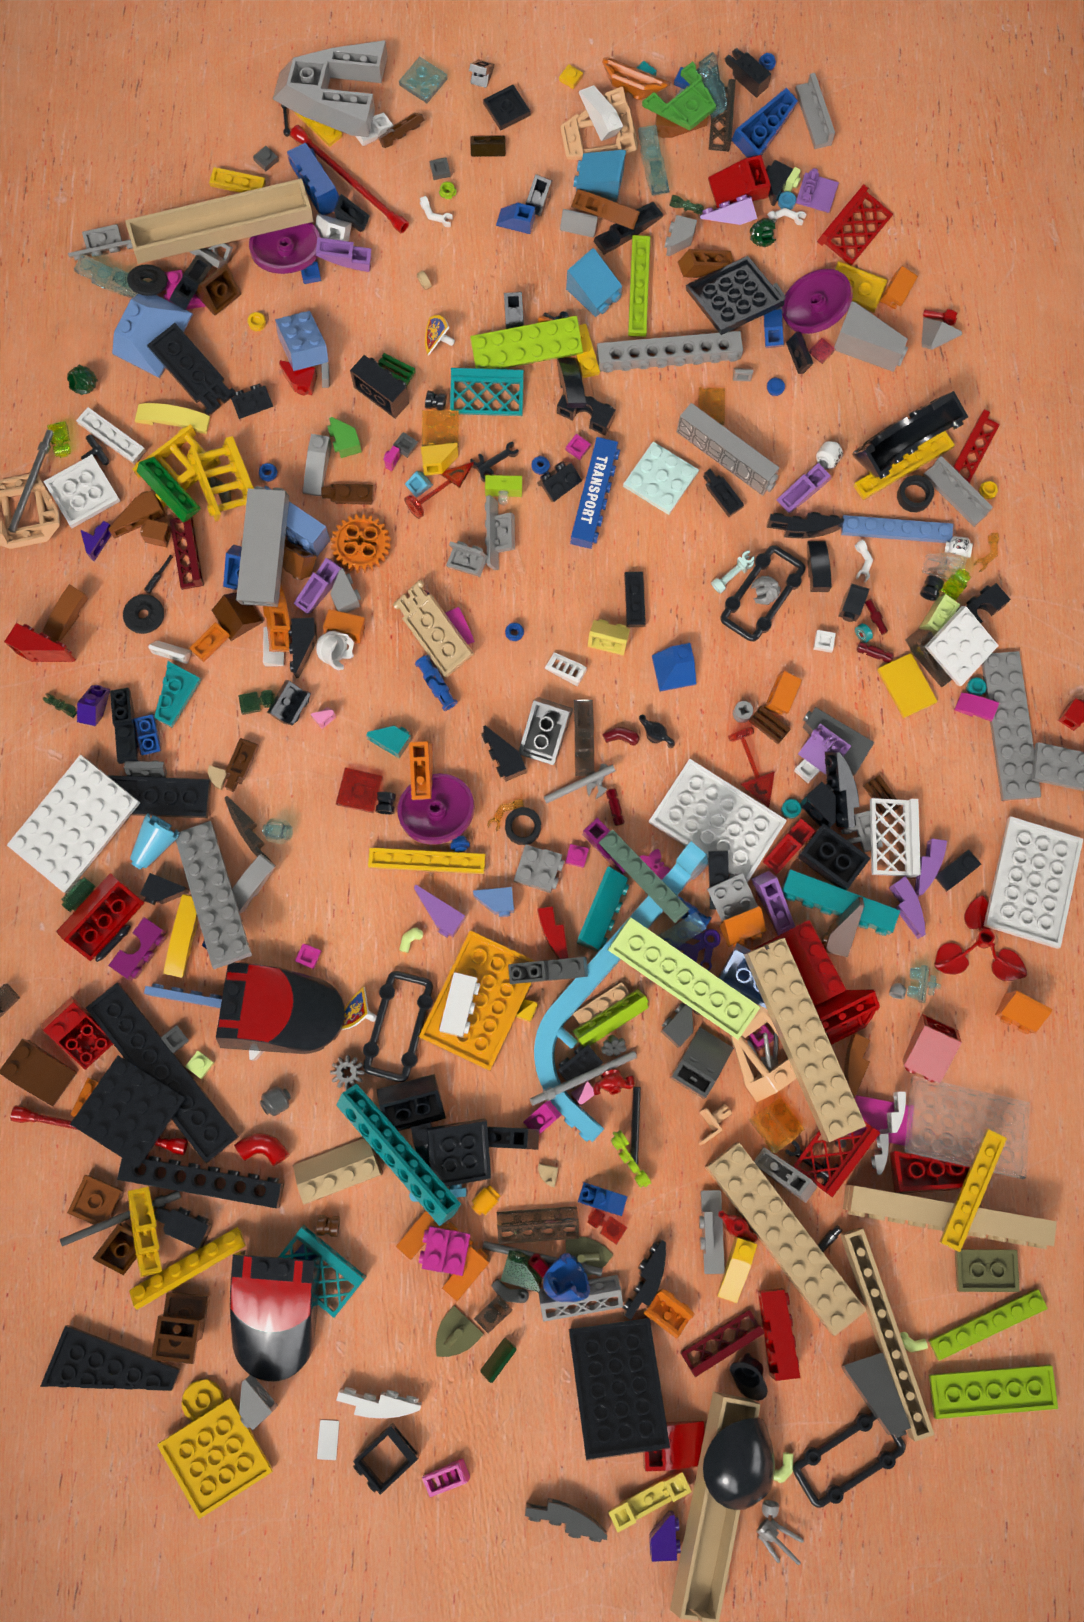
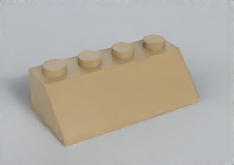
M364 1138L293 1165L296 1184L303 1204L382 1175L374 1149Z

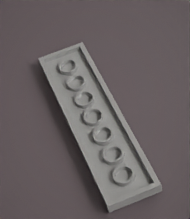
M1019 651L992 653L982 663V671L987 685L985 691L986 698L999 703L990 726L1001 801L1040 798L1039 782L1032 780L1034 745Z
M208 821L181 831L176 839V843L213 969L252 956L212 822Z

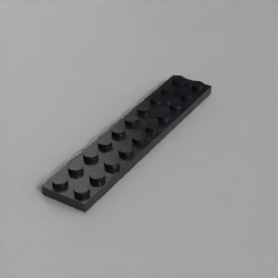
M119 983L113 985L86 1007V1010L126 1061L186 1098L172 1120L205 1163L210 1162L239 1138Z

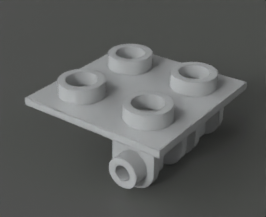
M736 873L729 876L730 879L707 889L722 922L758 907L743 873L738 875Z

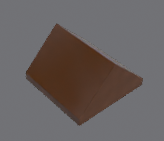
M224 264L200 283L196 292V296L213 315H217L241 295L227 264Z
M237 592L224 594L212 609L221 627L229 633L230 641L263 623L253 605H243L236 600Z
M126 1222L119 1223L93 1256V1260L124 1276L137 1259L132 1227Z

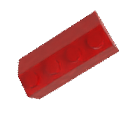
M110 873L56 932L67 944L89 961H92L144 905V902Z

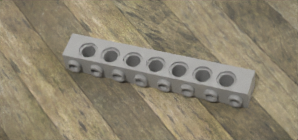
M733 331L720 335V333L597 343L596 353L600 372L609 373L613 370L629 371L636 368H664L670 365H699L705 362L718 363L720 361L734 362L741 359L743 346L741 331Z

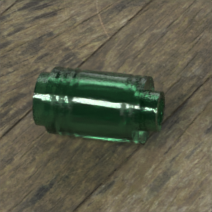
M85 877L79 879L61 898L63 901L61 905L69 912L75 911L94 891L96 886Z

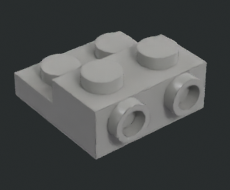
M525 844L514 882L551 893L552 889H556L559 878H556L557 871H562L565 860H562V854Z

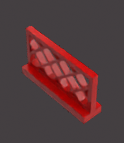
M864 184L817 241L821 246L824 244L850 266L853 265L893 216L892 212L867 192L869 188ZM867 199L871 203L872 208L864 209L863 201ZM873 212V220H866L865 213ZM877 212H882L886 219L877 220ZM853 213H861L862 221H854ZM874 224L875 232H867L866 225ZM851 225L852 233H844L843 226ZM855 225H862L863 233H855ZM852 237L853 245H845L844 238ZM856 237H864L865 244L857 245ZM833 238H840L841 246H836L831 240ZM846 249H854L855 256L853 259L846 254Z
M865 1122L866 1130L862 1135L854 1136L853 1132H851V1136L836 1139L839 1152L828 1154L827 1141L818 1140L821 1136L820 1131H818L792 1167L810 1178L820 1189L833 1198L880 1132ZM852 1139V1149L842 1152L840 1140ZM823 1142L825 1154L813 1155V1145ZM840 1155V1165L830 1168L828 1156ZM826 1157L827 1168L816 1170L814 1158ZM811 1158L813 1170L804 1171L798 1166L803 1159ZM828 1171L829 1180L824 1186L817 1181L816 1172ZM808 1173H814V1178L811 1177Z

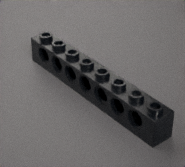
M150 1155L149 1159H145L143 1162L147 1169L141 1175L136 1166L123 1158L121 1159L117 1180L276 1209L280 1207L284 1183H279V1178L268 1177L267 1180L259 1179L260 1175L248 1173V1176L245 1177L240 1176V1171L228 1170V1173L220 1172L218 1167L208 1166V1170L201 1169L200 1164L189 1163L188 1166L180 1165L181 1161L169 1159L168 1162H162L161 1157ZM160 1167L166 1169V1176L164 1178L158 1176ZM181 1170L186 1173V1179L183 1182L179 1181L177 1177ZM200 1174L206 1177V1182L202 1186L197 1182ZM220 1177L226 1181V1186L223 1189L217 1186V1180ZM239 1181H243L246 1184V1189L242 1193L237 1190V1183ZM260 1184L266 1188L263 1196H259L256 1192Z

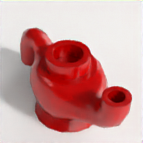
M619 1070L606 1071L601 1075L602 1079L595 1083L593 1088L594 1095H599L601 1088L609 1092L610 1095L620 1093L622 1088L632 1089L635 1085L633 1076H628L624 1080L619 1075Z
M724 1211L718 1212V1216L723 1220L727 1231L731 1235L739 1238L748 1237L751 1242L758 1240L757 1235L750 1232L748 1223L744 1218L738 1215L726 1214Z

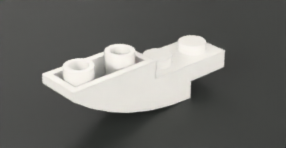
M345 1387L344 1390L340 1389L336 1401L356 1406L354 1415L368 1418L400 1417L419 1411L422 1405L421 1402H418V1398L409 1395L406 1398L400 1397L398 1392L392 1390L382 1392L380 1400H378L374 1394L365 1393L361 1395L356 1393L357 1390Z

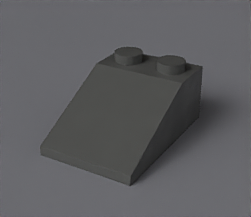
M540 697L534 699L519 748L520 755L554 765L567 731L573 708Z

